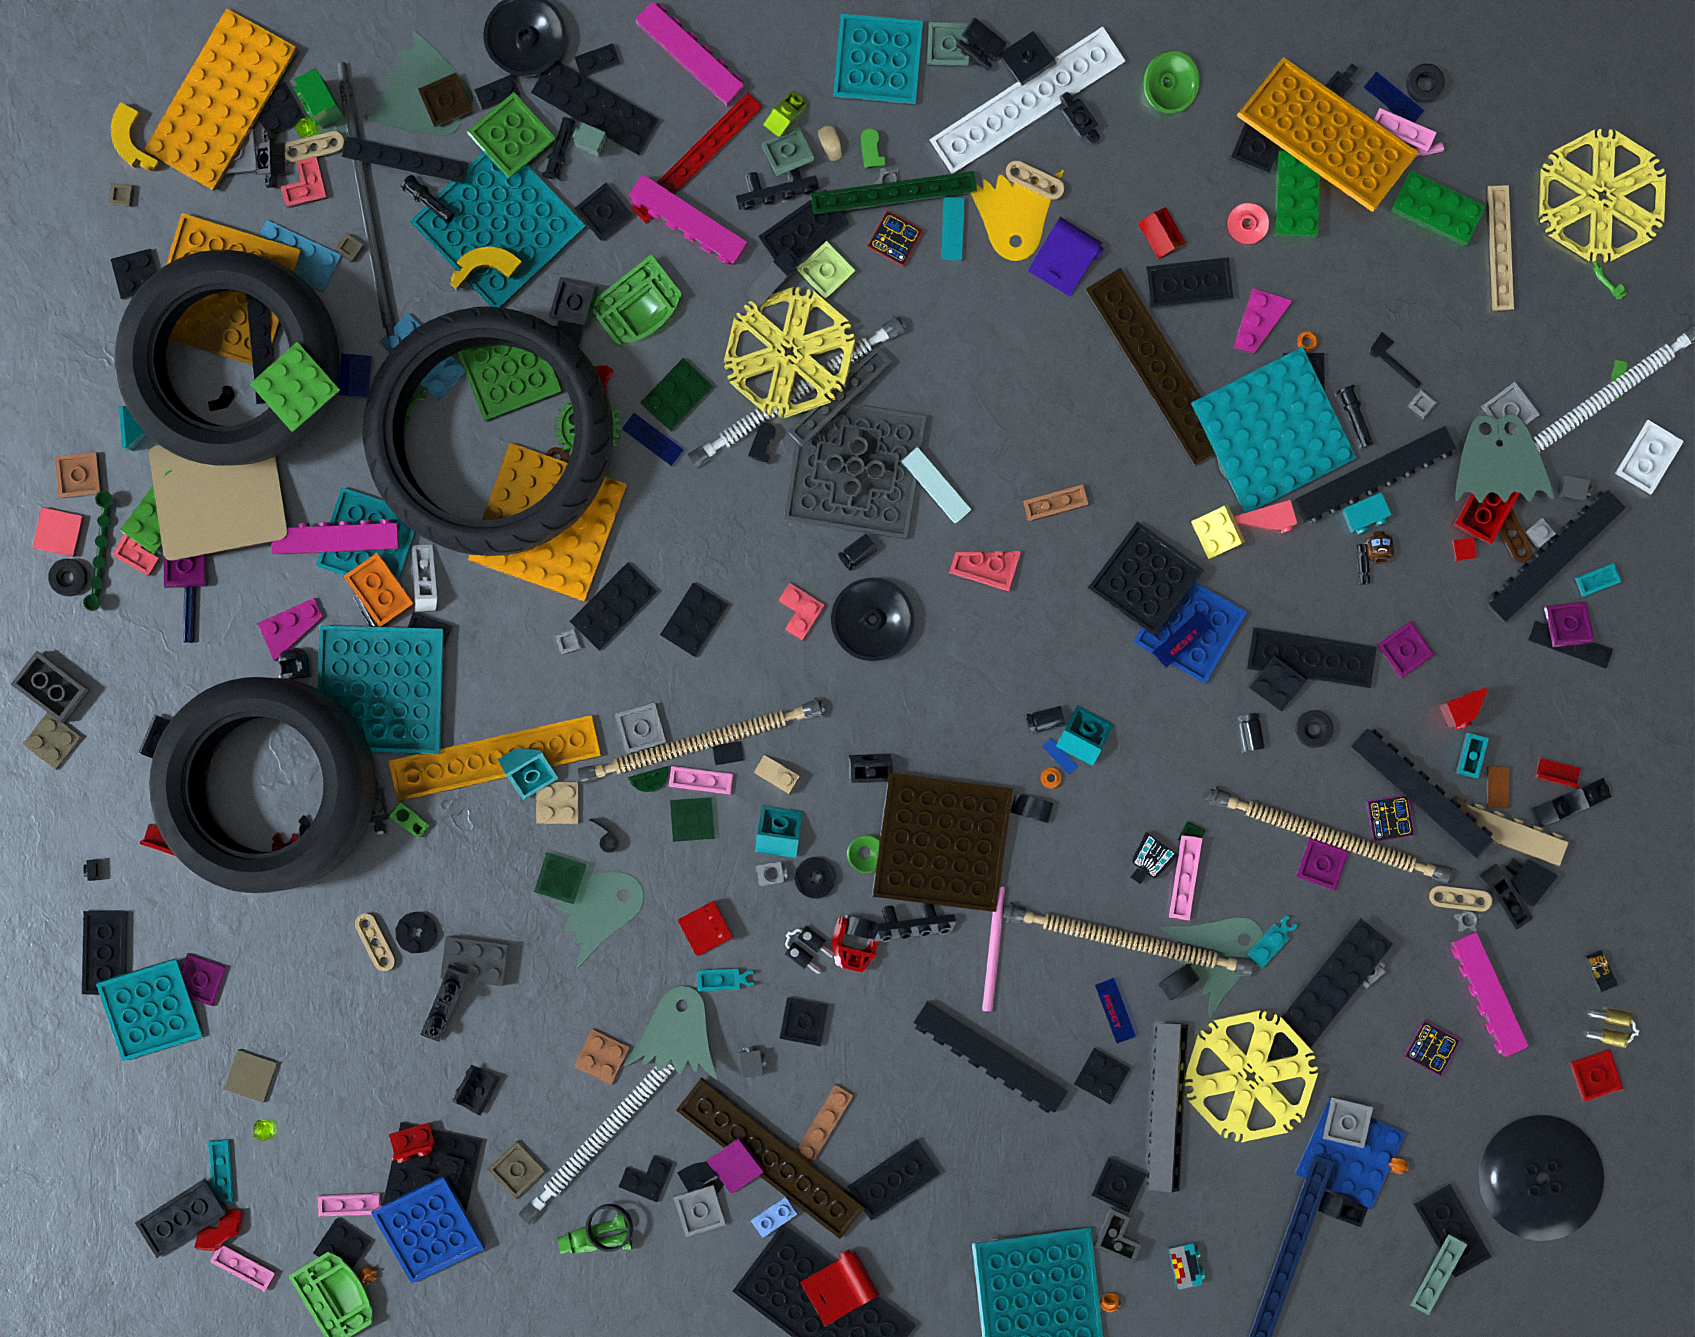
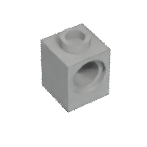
M781 862L756 865L759 886L783 883L784 878L788 877L786 865L782 866ZM771 867L776 868L779 873L778 877L774 880L769 879L766 875L767 870Z

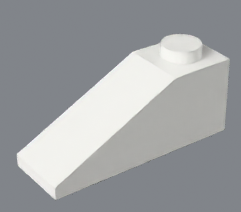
M412 545L415 612L436 611L437 590L433 545Z

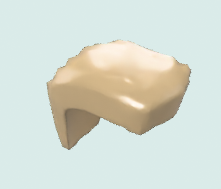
M833 125L824 126L818 131L821 144L828 158L831 161H838L842 158V149L836 128Z

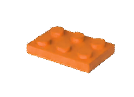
M379 552L344 575L346 581L379 627L414 604Z

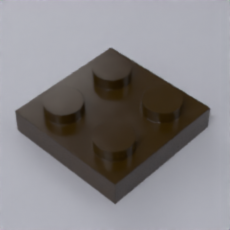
M456 73L418 88L435 128L473 112Z

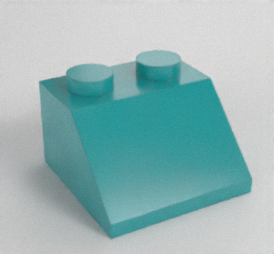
M1077 705L1056 747L1093 766L1114 724Z
M762 805L755 852L796 858L803 811Z

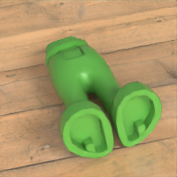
M619 1212L611 1221L591 1225L595 1239L605 1246L623 1244L628 1234V1231H623L611 1236L597 1238L599 1234L628 1229L626 1220ZM585 1227L574 1230L571 1233L568 1232L566 1236L557 1238L561 1254L567 1252L574 1254V1251L575 1253H585L598 1250L589 1241ZM631 1238L622 1247L626 1251L633 1249Z

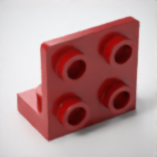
M714 900L678 919V923L696 956L733 938Z
M429 1122L388 1134L394 1155L391 1156L392 1161L397 1159L398 1163L410 1160L413 1154L418 1153V1157L431 1154L432 1149L436 1147Z

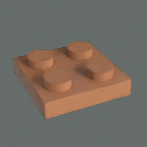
M97 452L55 456L59 498L94 495L101 491Z
M592 1029L574 1067L612 1085L629 1046Z

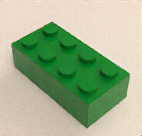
M316 68L294 79L296 85L293 88L315 125L319 124L323 129L344 118L325 80Z
M1279 151L1277 153L1274 237L1316 238L1318 236L1320 175L1287 151Z
M1410 170L1390 211L1460 245L1466 246L1483 213L1485 205Z

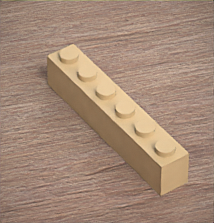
M1457 796L1454 797L1461 805L1460 810L1464 814L1469 812L1477 819L1476 825L1480 828L1485 826L1493 833L1491 836L1494 840L1493 842L1560 866L1568 842L1563 841L1564 836L1552 833V836L1544 833L1545 829L1534 825L1532 828L1524 826V821L1516 818L1510 821L1505 819L1506 815L1494 811L1492 814L1486 812V807L1475 803L1474 806L1466 804L1467 800Z

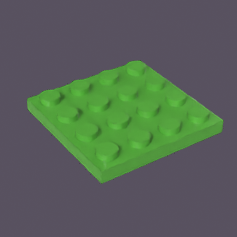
M483 345L458 352L484 422L562 392L555 372L548 362L526 350L506 345Z

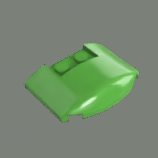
M651 254L596 298L592 313L617 345L635 342L656 331L669 319L677 307L682 292Z
M328 1251L288 1276L325 1337H350L373 1323L370 1299L362 1281L343 1259Z

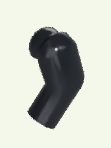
M231 386L222 387L219 399L208 401L210 411L227 408L234 398V391Z

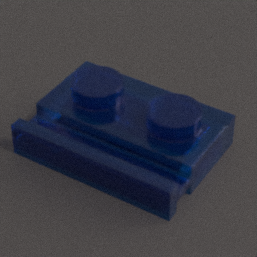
M341 353L338 387L340 391L338 395L368 397L372 356Z

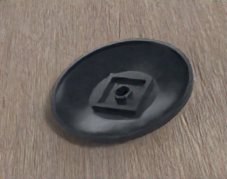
M1533 1115L1507 1124L1490 1140L1483 1152L1479 1165V1190L1486 1209L1504 1229L1525 1239L1548 1241L1559 1239L1575 1232L1593 1215L1603 1192L1604 1170L1595 1145L1580 1128L1558 1117ZM1540 1173L1548 1175V1181L1543 1185L1537 1182V1176Z

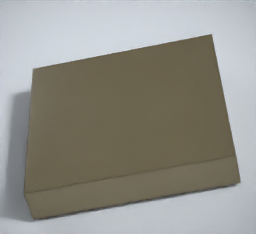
M237 1050L224 1090L264 1103L277 1063Z
M518 1140L487 1169L515 1200L546 1171Z

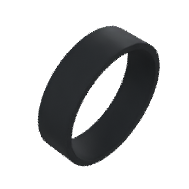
M601 1205L588 1216L585 1226L586 1235L591 1244L597 1249L606 1252L616 1251L622 1248L632 1236L633 1222L631 1216L619 1205ZM605 1208L613 1209L624 1217L628 1226V1234L623 1244L609 1247L595 1239L591 1230V1221L598 1210Z

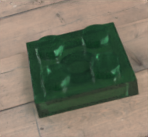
M712 797L670 800L673 842L715 839Z
M546 852L534 892L575 904L587 865Z

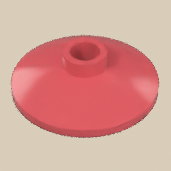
M1242 203L1230 212L1227 227L1230 235L1236 241L1243 244H1252L1265 236L1269 227V219L1265 210L1259 205ZM1247 218L1251 219V224L1245 225L1244 220Z

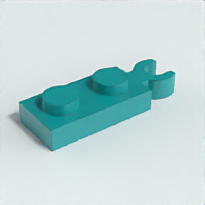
M1288 915L1281 919L1279 927L1273 924L1246 953L1260 968H1263L1290 939L1286 933L1296 929V923H1293L1290 927L1286 926V921L1290 918Z
M739 968L697 970L698 991L740 989V983L746 986H753L754 982H747L746 976L754 974V971L748 970L743 974H739Z

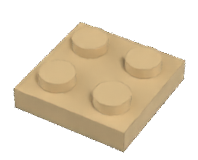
M552 782L537 791L536 824H578L579 782Z

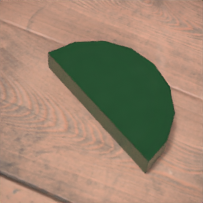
M668 766L630 776L628 779L637 790L654 792L660 789L666 782Z

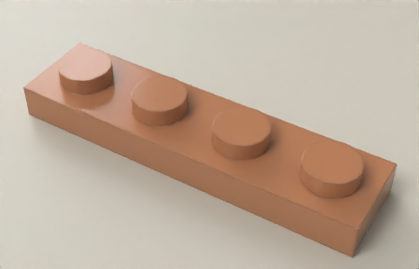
M836 1084L796 1149L800 1155L812 1164L853 1097L851 1093Z

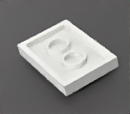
M1647 420L1615 474L1651 495L1684 441Z

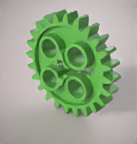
M565 402L564 405L567 409H559L562 417H555L560 424L554 425V428L560 429L555 434L556 437H562L558 444L565 443L563 451L570 449L569 455L571 456L575 433H570V430L575 429V425L570 423V417L574 415L572 404L569 405ZM617 410L612 411L614 446H617L614 438L621 437L616 431L622 429V427L616 425L621 419L614 418L618 413Z

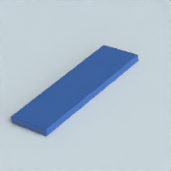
M1050 738L1042 747L1070 775L1078 766L1062 749L1056 747L1057 744Z

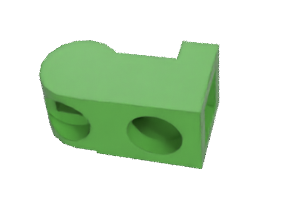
M866 129L861 135L865 170L885 167L884 156H878L877 145L879 143V135L874 129Z
M399 801L388 815L418 838L430 826L402 801Z

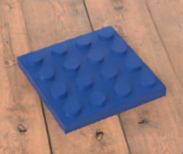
M1195 583L1155 637L1141 627L1133 643L1206 684L1247 612L1202 585ZM1190 635L1188 638H1190L1191 636L1194 638L1191 641H1189L1187 639V636ZM1179 643H1180L1179 646H1181V645L1183 646V648H1182L1181 650H1178V649L1176 648V646H1177ZM1175 648L1178 652H1175L1173 656L1170 652Z
M1329 1098L1294 1174L1306 1178L1314 1154L1332 1160L1334 1164L1325 1188L1372 1209L1390 1169L1388 1164L1391 1163L1392 1158H1395L1406 1133L1371 1117L1364 1148L1323 1139L1331 1098Z
M445 1175L373 1209L371 1212L411 1284L485 1248L483 1241Z

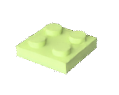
M827 241L797 269L803 278L825 300L855 272Z

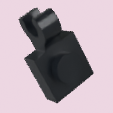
M1351 64L1343 74L1337 71L1325 87L1342 98L1354 84L1349 79L1358 68Z

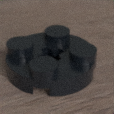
M811 857L801 862L796 869L794 876L795 885L799 892L806 897L819 899L828 895L834 888L836 873L833 866L825 859ZM812 872L821 875L822 878L819 879L818 884H815L814 881L810 882L809 878L812 877Z
M421 912L406 914L399 920L395 928L398 944L402 949L410 953L428 951L434 945L437 938L435 921L429 915ZM413 927L416 929L421 928L420 938L411 936Z

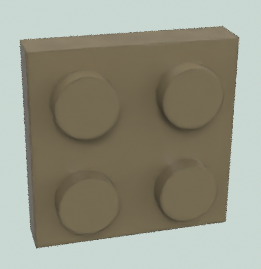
M46 713L23 742V745L57 770L81 739V736L65 723L59 722L49 713Z

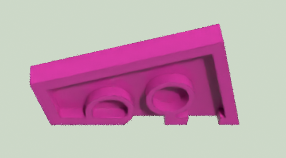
M312 598L257 623L273 660L276 661L282 651L289 649L300 637L306 634L323 618L316 599Z

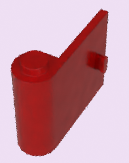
M848 1249L839 1255L840 1259L800 1282L825 1326L880 1295L856 1251L851 1252Z

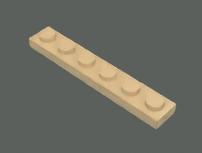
M1509 185L1488 186L1492 311L1514 310Z

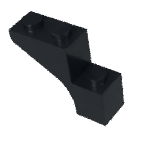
M1601 778L1564 795L1543 802L1532 809L1540 827L1590 808L1612 796L1609 786L1604 778Z

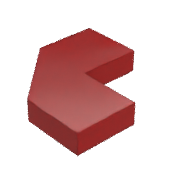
M226 1210L228 1214L220 1218L217 1229L204 1228L198 1232L194 1248L205 1251L218 1250L222 1243L239 1233L244 1213L241 1210Z

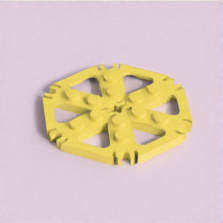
M1598 129L1596 133L1597 138H1595V130L1552 151L1551 153H1554L1556 156L1552 154L1548 156L1553 161V165L1543 164L1542 167L1549 171V173L1543 169L1540 170L1539 217L1547 214L1540 222H1550L1551 226L1545 230L1546 233L1551 232L1553 229L1555 230L1553 234L1548 235L1549 237L1587 261H1590V253H1593L1591 256L1592 262L1596 261L1597 254H1601L1603 256V263H1606L1608 253L1610 255L1609 262L1653 240L1646 233L1651 237L1657 235L1651 228L1652 226L1662 227L1659 221H1655L1656 219L1664 223L1666 174L1662 177H1657L1665 170L1656 171L1654 169V165L1659 162V159L1649 162L1651 158L1656 157L1653 153L1616 130L1614 131L1615 137L1613 139L1612 130L1608 131V137H1603L1601 129ZM1585 144L1592 146V176L1567 161V154ZM1623 146L1640 158V164L1614 178L1615 148ZM1557 180L1580 196L1557 208H1551L1548 205L1549 182ZM1647 184H1652L1656 189L1655 209L1649 213L1624 196ZM1605 191L1607 200L1603 199L1600 201L1597 192ZM1591 214L1590 240L1587 246H1580L1564 235L1563 230L1566 226ZM1612 215L1637 231V238L1620 248H1614L1611 245Z
M792 287L772 294L760 307L753 301H750L748 303L754 309L751 310L748 305H744V308L748 311L747 315L742 316L740 313H737V317L742 322H739L734 317L723 362L726 371L734 370L733 374L727 376L728 380H730L731 385L763 413H766V408L768 407L767 412L770 416L774 409H779L778 416L781 418L784 414V409H786L784 415L786 418L831 403L825 396L828 395L830 399L835 400V396L831 394V391L833 389H838L840 392L843 391L837 383H841L844 387L846 385L856 341L854 334L846 335L845 332L852 329L850 324H847L849 321L814 290L811 298L810 289L807 290L805 296H800V287H797L796 290ZM786 301L789 303V308L782 332L762 314V311L765 307ZM813 308H820L834 320L833 326L805 335L810 311ZM743 331H749L768 347L741 357L736 355L739 337ZM782 345H783L786 349L788 348L789 350H791L792 348H794V349H793V353H794L795 357H794V356H791V355H788V356L786 357V356H785V355H786V352H785V349L782 347ZM841 348L844 351L840 372L837 375L829 373L812 358V356ZM774 369L767 398H759L746 386V380L749 377ZM796 373L817 390L818 395L815 399L793 405L790 402Z
M1261 1010L1214 1019L1213 1021L1218 1025V1028H1216L1214 1023L1210 1022L1208 1025L1212 1028V1032L1206 1033L1203 1029L1201 1030V1035L1206 1039H1203L1198 1034L1186 1071L1185 1080L1193 1079V1081H1186L1185 1086H1192L1194 1088L1192 1092L1186 1095L1187 1097L1196 1095V1098L1188 1099V1101L1220 1135H1222L1224 1128H1226L1225 1138L1228 1137L1230 1132H1235V1141L1240 1139V1134H1243L1241 1142L1288 1133L1289 1131L1285 1129L1284 1124H1286L1288 1129L1292 1130L1293 1126L1290 1124V1120L1296 1119L1299 1123L1301 1122L1300 1116L1296 1113H1299L1304 1118L1318 1072L1309 1073V1071H1316L1318 1069L1317 1065L1310 1066L1308 1064L1309 1060L1316 1058L1315 1055L1311 1054L1306 1057V1054L1314 1053V1051L1282 1017H1280L1278 1024L1275 1023L1278 1018L1277 1014H1274L1272 1020H1267L1266 1010L1263 1011L1262 1018H1259ZM1245 1022L1254 1024L1255 1029L1247 1055L1226 1034L1228 1026ZM1278 1032L1285 1033L1298 1048L1297 1055L1267 1061L1274 1036ZM1204 1048L1212 1049L1229 1070L1199 1075L1196 1067L1202 1050ZM1243 1068L1250 1073L1256 1072L1255 1079L1259 1084L1252 1079L1246 1080L1247 1073ZM1296 1077L1304 1078L1306 1085L1300 1102L1297 1105H1292L1275 1087L1273 1082ZM1235 1091L1225 1120H1218L1204 1105V1099L1207 1096ZM1255 1097L1275 1117L1276 1124L1273 1127L1255 1131L1247 1127Z

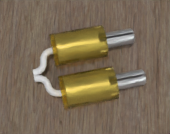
M1606 1008L1605 1012L1591 1011V1013H1596L1591 1014V1017L1604 1019V1024L1629 1028L1632 1023L1633 1030L1635 1031L1630 1039H1628V1033L1608 1029H1602V1032L1588 1030L1587 1033L1590 1034H1587V1037L1600 1039V1044L1625 1049L1627 1043L1631 1042L1634 1036H1638L1639 1030L1636 1029L1635 1021L1632 1020V1013Z

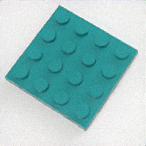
M841 14L833 97L916 104L923 21Z
M341 487L330 520V526H339V522L351 521V525H360L359 521L372 520V524H380V520L393 519V523L398 524L399 549L320 552L316 567L346 575L379 552L396 578L400 580L415 531L402 522L385 501Z
M177 958L96 983L122 1062L203 1036Z

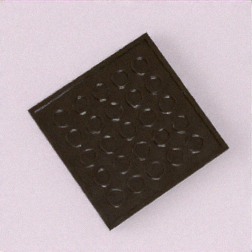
M889 772L872 897L996 912L1013 788Z

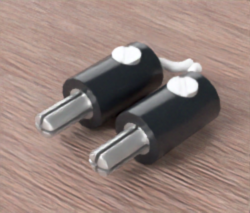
M807 925L803 930L788 931L785 935L787 937L785 945L788 948L785 955L803 969L807 966L816 974H819L822 968L811 961L812 955L795 942L789 946L790 935L800 932L797 937L816 953L821 950L831 958L834 953L824 944L826 940Z

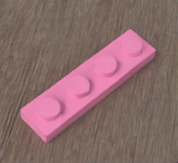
M1183 834L1181 836L1169 913L1171 918L1190 920L1202 837Z

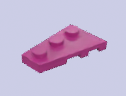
M1253 288L1234 348L1254 354L1292 300Z

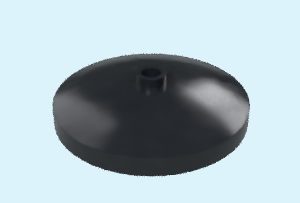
M502 0L492 9L487 17L483 39L489 57L498 68L513 76L533 77L548 71L558 62L566 46L567 31L560 12L548 0ZM525 35H529L530 38L524 41L523 37Z
M864 578L851 583L838 595L831 612V627L837 642L847 653L858 659L879 661L895 655L906 645L914 627V612L909 598L897 585L881 578ZM871 615L877 618L875 623L869 622L868 619Z

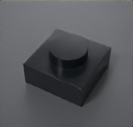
M86 860V864L83 865L84 877H87V881L99 880L98 860Z

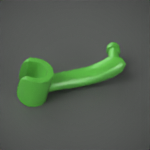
M1594 261V271L1598 279L1611 290V293L1617 299H1622L1627 294L1625 287L1622 284L1615 287L1604 275L1602 266L1597 261Z
M423 388L420 393L412 397L406 413L404 428L411 420L407 415L412 407L427 397V388Z

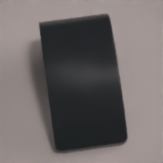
M1016 793L1011 813L1048 823L1054 803Z
M589 819V821L601 826L608 832L600 839V848L607 853L616 851L619 846V840L613 832L600 822ZM606 838L609 840L614 839L615 842H613L614 847L612 849L604 847Z

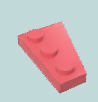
M1021 551L955 552L949 573L1009 592Z

